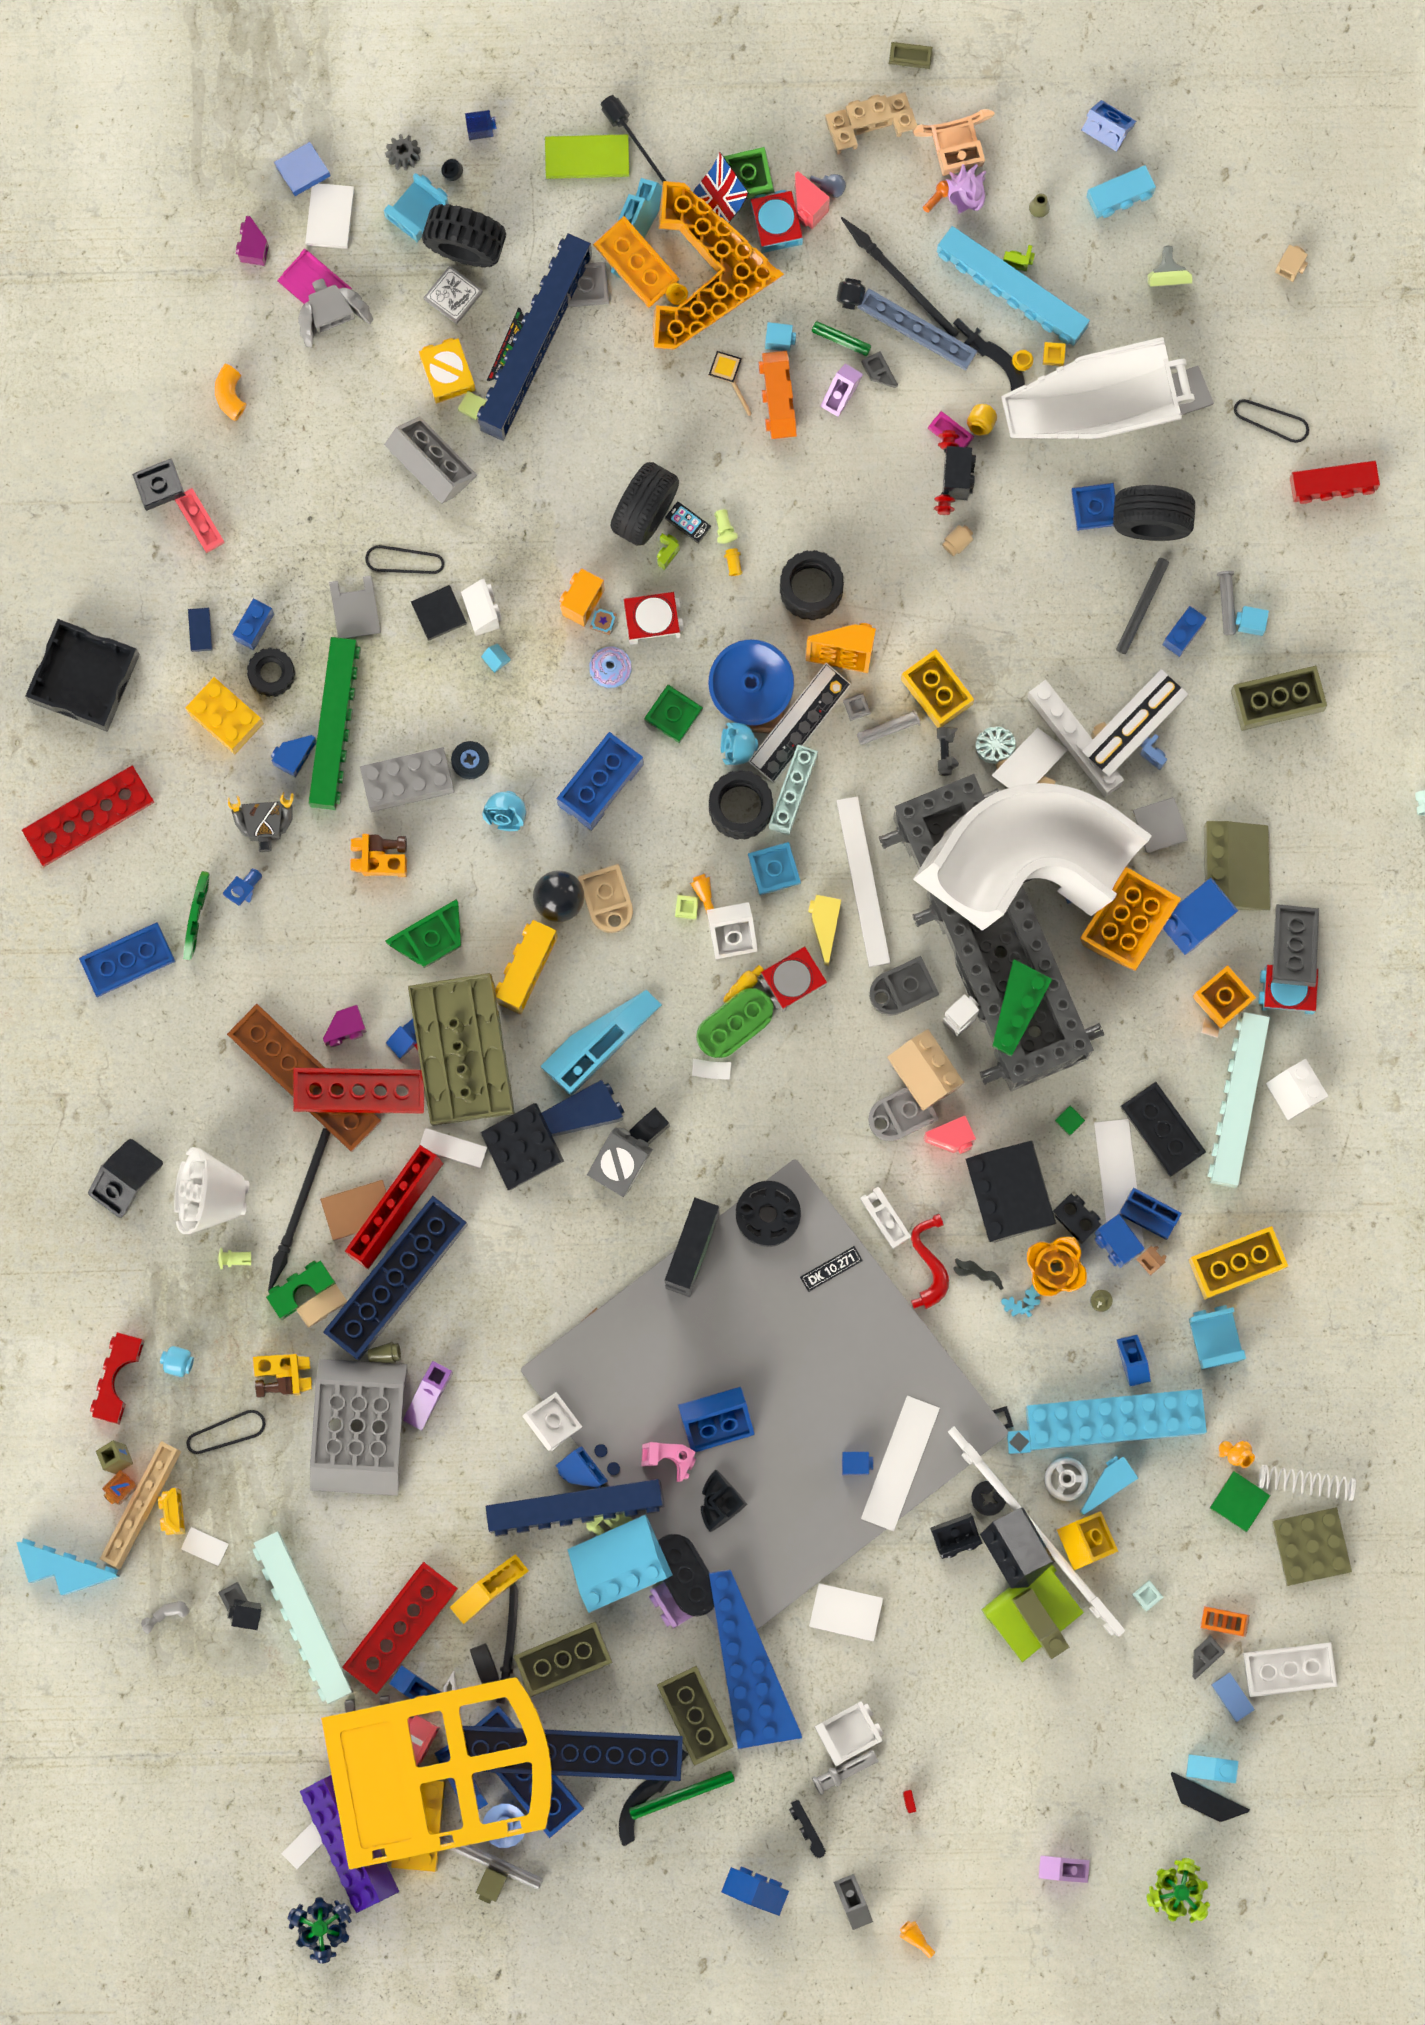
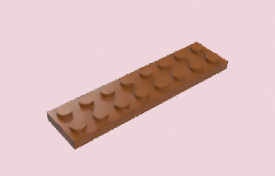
M257 1003L227 1033L244 1052L292 1097L293 1068H325ZM313 1085L309 1088V1091L313 1095H318L321 1093V1088ZM336 1085L331 1088V1092L334 1095H340L343 1093V1089ZM309 1112L350 1152H353L382 1122L374 1113Z

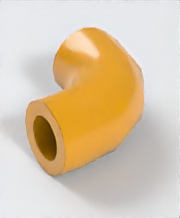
M224 364L215 380V397L220 409L229 418L237 421L247 406L246 403L237 397L235 392L236 384L241 378V374L232 366Z

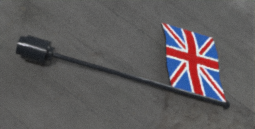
M614 95L605 98L600 105L602 112L613 127L623 126L660 180L662 182L666 181L626 124L629 121L628 117L630 114L620 99ZM719 152L712 168L693 191L695 195L702 198L718 216L728 223L731 222L742 208L749 194L721 152Z

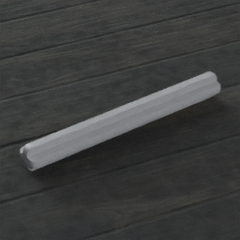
M450 1835L442 1836L441 1845L454 1842L453 1837ZM466 1845L450 1849L535 1889H539L543 1882L541 1877L474 1846Z

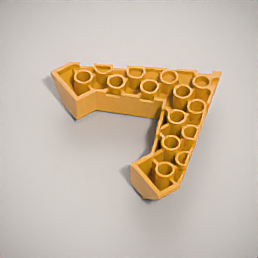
M663 181L659 229L679 230L716 271V274L678 307L656 305L653 318L654 348H678L784 275L761 252L753 248L726 220L718 216L702 198L695 195L690 190L691 188L685 183Z

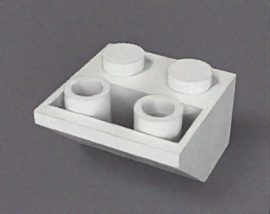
M481 579L461 592L475 636L500 628L501 614L497 603H492L495 601L491 584L486 585L485 579Z

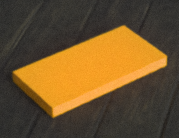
M625 216L618 220L593 244L648 308L666 293L667 288L671 284L677 283L680 280Z

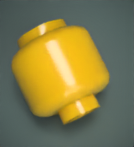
M988 404L975 405L967 418V425L970 431L978 436L989 434L997 421V413Z

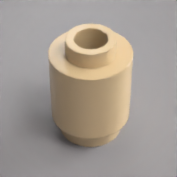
M958 525L944 539L945 542L942 546L952 556L960 554L973 541V532L966 525L963 527Z

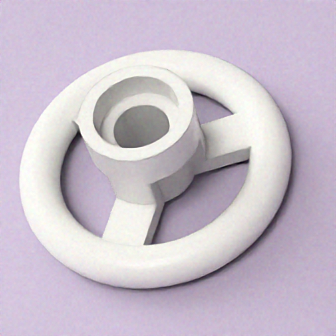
M1062 1457L1056 1459L1048 1466L1045 1472V1486L1048 1492L1056 1499L1072 1501L1079 1498L1085 1492L1088 1485V1474L1083 1464L1078 1460ZM1061 1464L1075 1466L1081 1475H1075L1073 1471L1065 1470ZM1055 1468L1059 1473L1058 1481L1060 1483L1057 1490L1054 1489L1051 1483V1475ZM1064 1475L1070 1476L1071 1480L1069 1483L1063 1481ZM1075 1482H1081L1076 1492L1067 1495L1063 1494L1066 1487L1073 1486Z

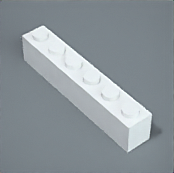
M1044 680L1029 691L1028 700L1102 795L1106 798L1121 787L1124 779L1117 770L1110 776L1106 775L1082 752L1093 739L1047 680Z

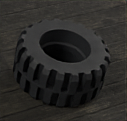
M439 204L431 208L422 240L428 249L440 254L444 258L465 265L486 268L498 263L507 234L503 225L481 212L457 205Z

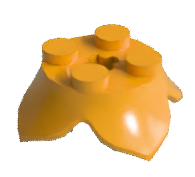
M1060 1237L1052 1243L1038 1242L1028 1248L1027 1263L1032 1271V1284L1040 1295L1054 1296L1061 1291L1072 1292L1086 1284L1087 1272L1080 1262L1081 1247L1075 1237ZM1058 1262L1061 1264L1060 1268H1062V1271H1056L1055 1273L1051 1270L1052 1267L1050 1265L1051 1263L1056 1264Z

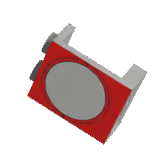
M805 946L762 971L761 979L759 980L764 990L769 989L773 996L771 1000L775 1008H780L782 1012L786 1011L788 1006L813 991L821 990L827 986V981Z

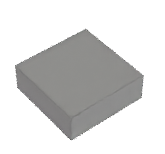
M864 693L843 700L850 721L871 714Z

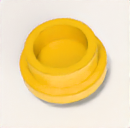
M1026 350L1017 351L1012 358L1013 366L1019 371L1030 369L1033 365L1032 354Z

